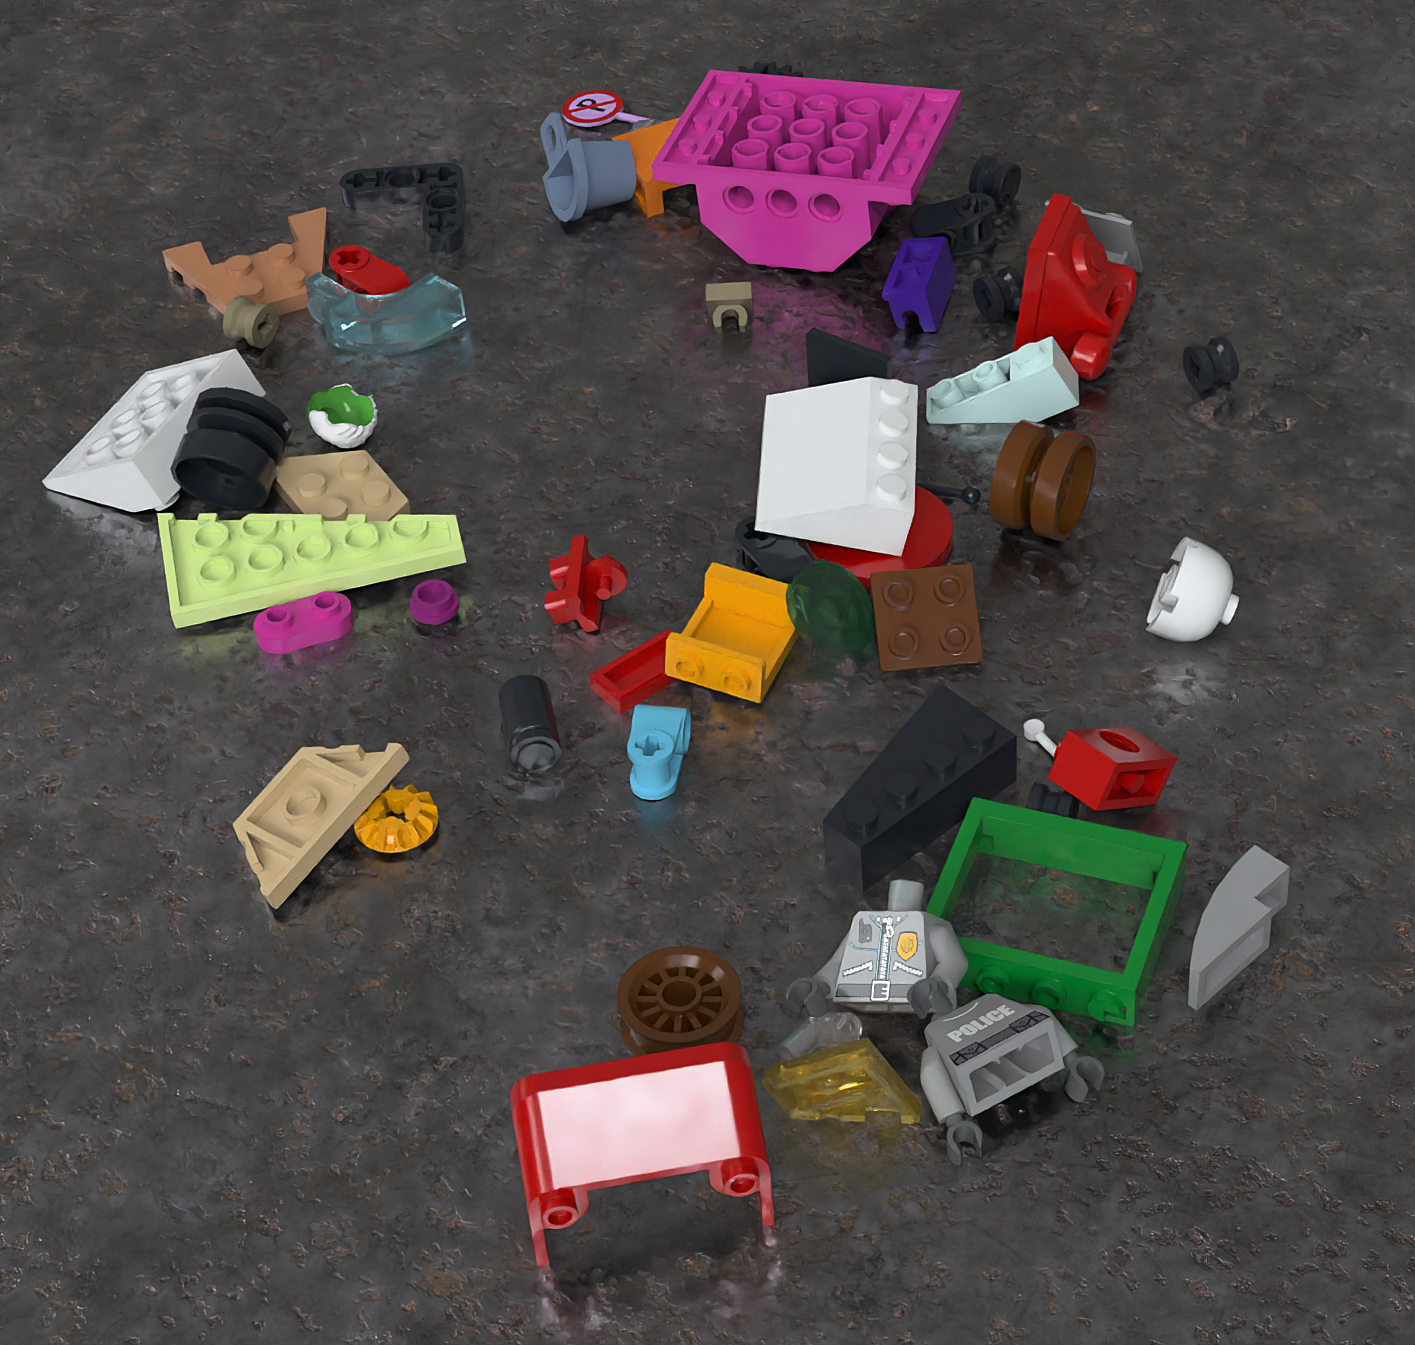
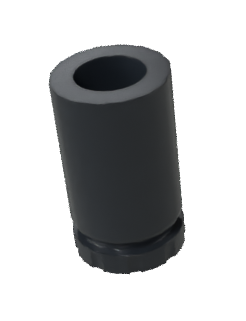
M520 675L511 678L502 685L498 692L511 764L524 773L544 772L554 767L562 755L549 687L538 676Z

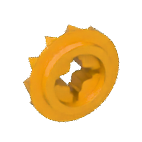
M391 783L388 791L380 793L353 825L357 838L368 848L379 852L397 853L413 849L428 840L438 825L439 817L437 806L433 803L429 792H418L413 783L402 790H398ZM391 811L397 815L404 813L405 822L401 818L397 819L394 816L386 818V813Z

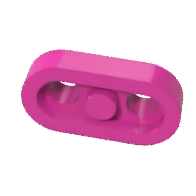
M325 591L288 603L271 606L262 611L254 620L257 644L265 652L284 654L340 638L347 634L354 624L351 602L343 594Z

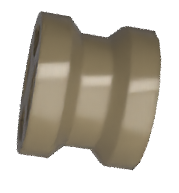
M243 296L235 297L229 303L223 317L224 334L227 338L236 341L246 339L248 344L261 349L267 347L277 332L279 322L278 311L274 306L266 303L256 305L250 298Z

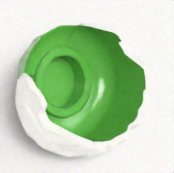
M345 383L334 386L327 392H317L312 395L307 406L306 416L310 427L317 437L340 448H354L364 444L365 439L372 434L373 429L377 425L378 410L375 408L376 404L371 396L358 395L352 390L350 384Z

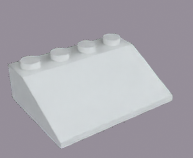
M237 349L147 371L42 482L47 489L130 512L152 508L156 511H161L172 505L179 498L177 491L181 487L173 479L170 468L183 435L188 433L186 426L199 393L209 388L219 387L244 390L263 397L266 392Z
M865 377L767 395L764 407L755 530L901 556L915 510L918 385L904 383L895 379L887 380Z

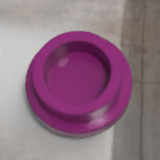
M432 579L424 581L415 587L409 607L412 617L418 622L438 625L453 618L457 614L460 604L458 595L450 584L443 580Z

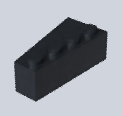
M940 683L823 819L825 864L862 893L961 822L967 813L973 797L991 800L1017 781V735Z

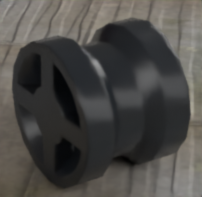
M989 155L981 156L970 175L969 192L984 193L991 196L995 204L1003 207L1008 206L1015 198L1020 186V166L1011 162L1000 164L995 157Z
M1008 266L999 270L993 278L985 275L976 279L973 283V295L976 305L982 316L988 321L992 322L1002 318L1005 311L1018 312L1020 310L1024 281L1013 267Z
M1218 336L1212 338L1208 345L1203 347L1194 344L1184 349V371L1188 381L1196 391L1208 390L1217 381L1226 384L1238 378V358L1234 347L1226 337Z
M1035 781L1029 792L1025 808L1077 819L1080 800L1066 790L1062 792L1052 791L1048 784Z

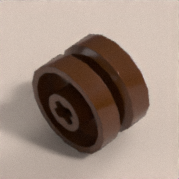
M1024 419L1018 422L1007 436L994 470L990 490V514L993 522L1023 530L1031 524L1034 534L1061 542L1069 538L1081 519L1092 488L1096 467L1094 440L1090 437L1065 430L1054 437L1053 430L1049 426Z

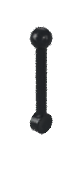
M915 483L916 486L926 489L934 495L961 498L970 505L976 504L981 497L980 490L973 485L959 489Z

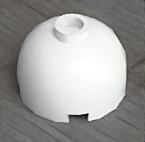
M1186 536L1180 541L1170 558L1180 563L1178 566L1173 565L1168 574L1163 573L1147 616L1149 626L1146 630L1148 632L1177 642L1198 641L1211 634L1219 622L1228 625L1239 601V596L1231 594L1234 577L1229 563L1215 549Z

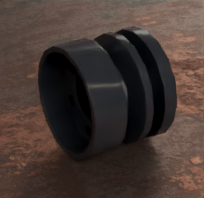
M229 387L209 388L199 393L194 404L192 414L186 426L188 433L183 435L170 468L173 479L184 491L198 500L219 508L252 511L262 507L268 498L277 473L275 465L279 464L285 451L284 447L292 432L290 421L278 407L260 396Z

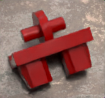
M583 534L571 539L570 554L550 560L549 573L557 590L546 593L544 606L555 625L578 620L584 632L587 633L599 629L602 599L606 600L611 596L621 593L626 587L628 574L626 568L620 562L614 560L612 556L604 555L599 559H595L589 553V540Z

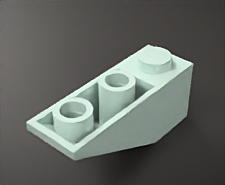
M1050 336L1036 343H1028L1019 350L994 361L983 362L975 369L954 378L943 379L935 386L928 388L926 419L929 424L1018 423L1023 419L1039 422L1079 405L1078 374L1053 336Z

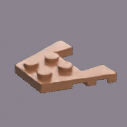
M325 207L288 217L290 231L296 241L295 243L276 244L266 251L248 256L235 255L227 259L226 262L211 265L201 242L196 241L163 250L165 266L172 273L175 271L179 272L183 276L184 283L192 290L198 288L206 294L207 302L223 315L229 303L238 296L250 298L256 305L259 303L272 305L277 309L278 315L322 304L324 301L326 274L325 253H327L328 247L327 230H329L327 210Z

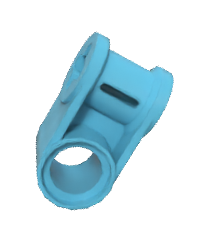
M637 704L635 706L631 733L627 743V753L633 762L630 774V788L641 799L660 800L668 797L675 791L683 757L688 751L690 742L691 712L689 708Z

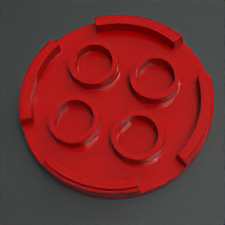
M915 485L914 516L901 556L807 539L806 547L813 560L818 564V571L824 576L847 587L868 590L870 573L943 566L953 546V522L949 510L938 497L926 489Z

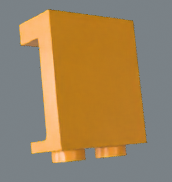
M712 562L705 573L704 597L683 632L681 634L671 632L666 639L665 673L670 677L761 703L804 628L807 589Z

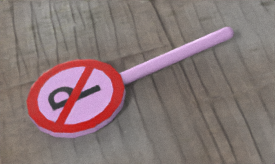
M591 90L576 94L562 106L563 118L575 126H599L614 119L647 127L663 122L623 113V99L617 93L608 90Z

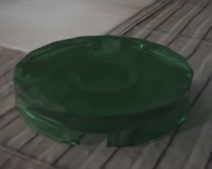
M819 560L808 563L793 575V582L788 584L785 594L788 614L798 634L804 640L810 638L818 645L814 650L823 656L840 660L854 656L872 641L876 627L873 604L866 589L854 574L838 563Z

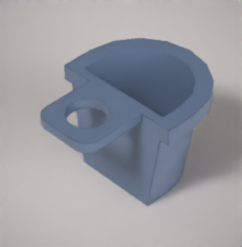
M550 112L540 129L549 169L542 178L549 203L557 218L564 222L576 221L582 217L584 212L632 199L636 187V168L629 141H581L580 138L569 139L567 142L560 113ZM552 129H554L556 135L555 148L552 142Z

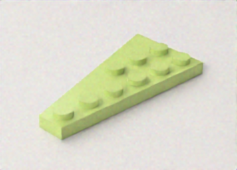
M157 513L170 610L176 629L269 608L274 605L313 596L320 592H339L466 563L456 515L398 514L391 521H368L366 514H348L346 521H324L322 514H248L242 520H219L217 513H199L197 520H176L174 513Z

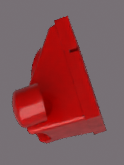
M1053 193L1028 249L1013 352L1028 343H1036L1053 336L1067 359L1070 360L1071 365L1078 374V378L1089 381L1096 380L1104 373L1110 363L1120 331L1129 310L1134 304L1137 293V275L1135 269L1131 266L1108 261L1103 245L1093 235L1080 208L1071 203L1072 197Z

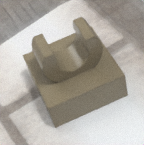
M751 282L706 284L709 318L713 317L716 333H722L723 320L726 317L732 316L739 319L740 332L747 331L748 316L754 315Z

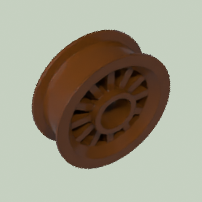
M694 946L666 947L641 957L627 969L617 989V1005L621 1015L620 1029L626 1047L637 1057L718 1042L738 1043L745 1023L741 1004L742 985L738 973L722 956L710 950Z

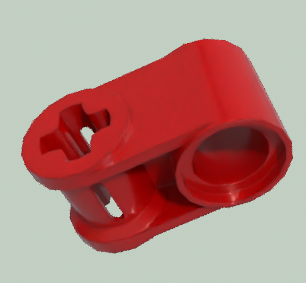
M344 245L335 249L330 254V266L336 272L337 282L334 285L336 299L358 310L368 319L378 321L411 298L413 289L407 275L396 265L385 262L368 252L364 247Z

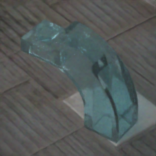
M320 272L305 280L308 295L307 307L311 316L319 323H324L327 342L344 350L374 355L405 353L436 344L467 326L462 289L432 272L405 289L384 295H365L353 292Z

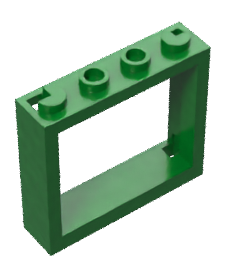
M973 797L925 912L949 922L977 852L1153 891L1123 974L957 936L968 960V970L958 986L986 994L995 993L1002 997L1041 1005L1050 1010H1062L1095 1018L1102 1022L1108 1021L1134 1027L1185 882L1187 843Z

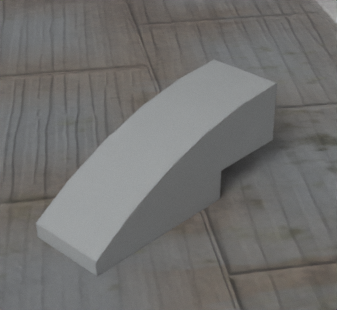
M1256 845L1233 865L1215 889L1202 914L1193 943L1189 975L1188 1005L1195 1010L1204 1005L1269 947L1271 919L1287 905L1290 866Z

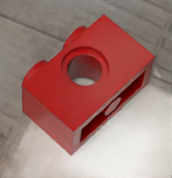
M1130 726L1068 730L1067 735L1056 747L1054 753L1055 762L1047 778L1095 811L1156 805L1177 757Z

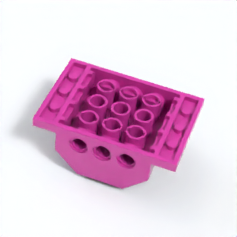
M709 70L651 165L653 180L672 182L676 185L696 184L701 223L747 263L766 265L771 268L789 267L808 269L812 272H833L872 239L878 225L897 205L913 204L962 107L961 91Z

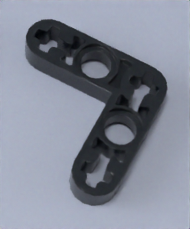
M433 163L352 170L341 177L339 183L342 200L347 207L352 209H370L423 204V233L426 248L436 254H447L458 250L463 245L466 189L462 168L457 164ZM446 206L450 207V208H446V209H438V208H440V207H446ZM440 228H447L446 232H441Z

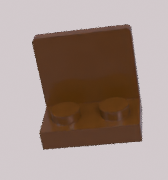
M972 563L870 573L868 588L870 608H874L879 663L882 673L978 665L982 662L983 655Z

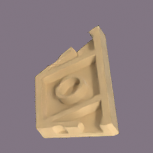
M366 450L281 458L279 464L275 465L277 473L272 486L295 514H322L324 521H346L348 514H366L368 521H391L398 514L411 515L409 500Z
M388 743L385 752L365 753L360 745H341L334 749H327L324 746L301 747L235 820L232 825L239 841L246 849L245 855L250 867L261 884L260 890L263 896L273 908L278 909L411 759L401 744Z

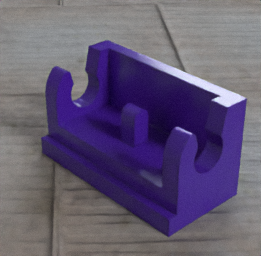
M947 238L903 239L882 291L883 300L889 302L894 322L899 328L905 329L907 324V317L904 312L913 311L918 314L920 318L919 323L924 332H937L957 278Z

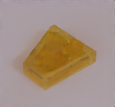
M868 1037L764 1067L763 1087L791 1119L821 1120L823 1118H835L841 1121L865 1122L866 1110L900 1112L901 1123L903 1124L920 1122V1101Z

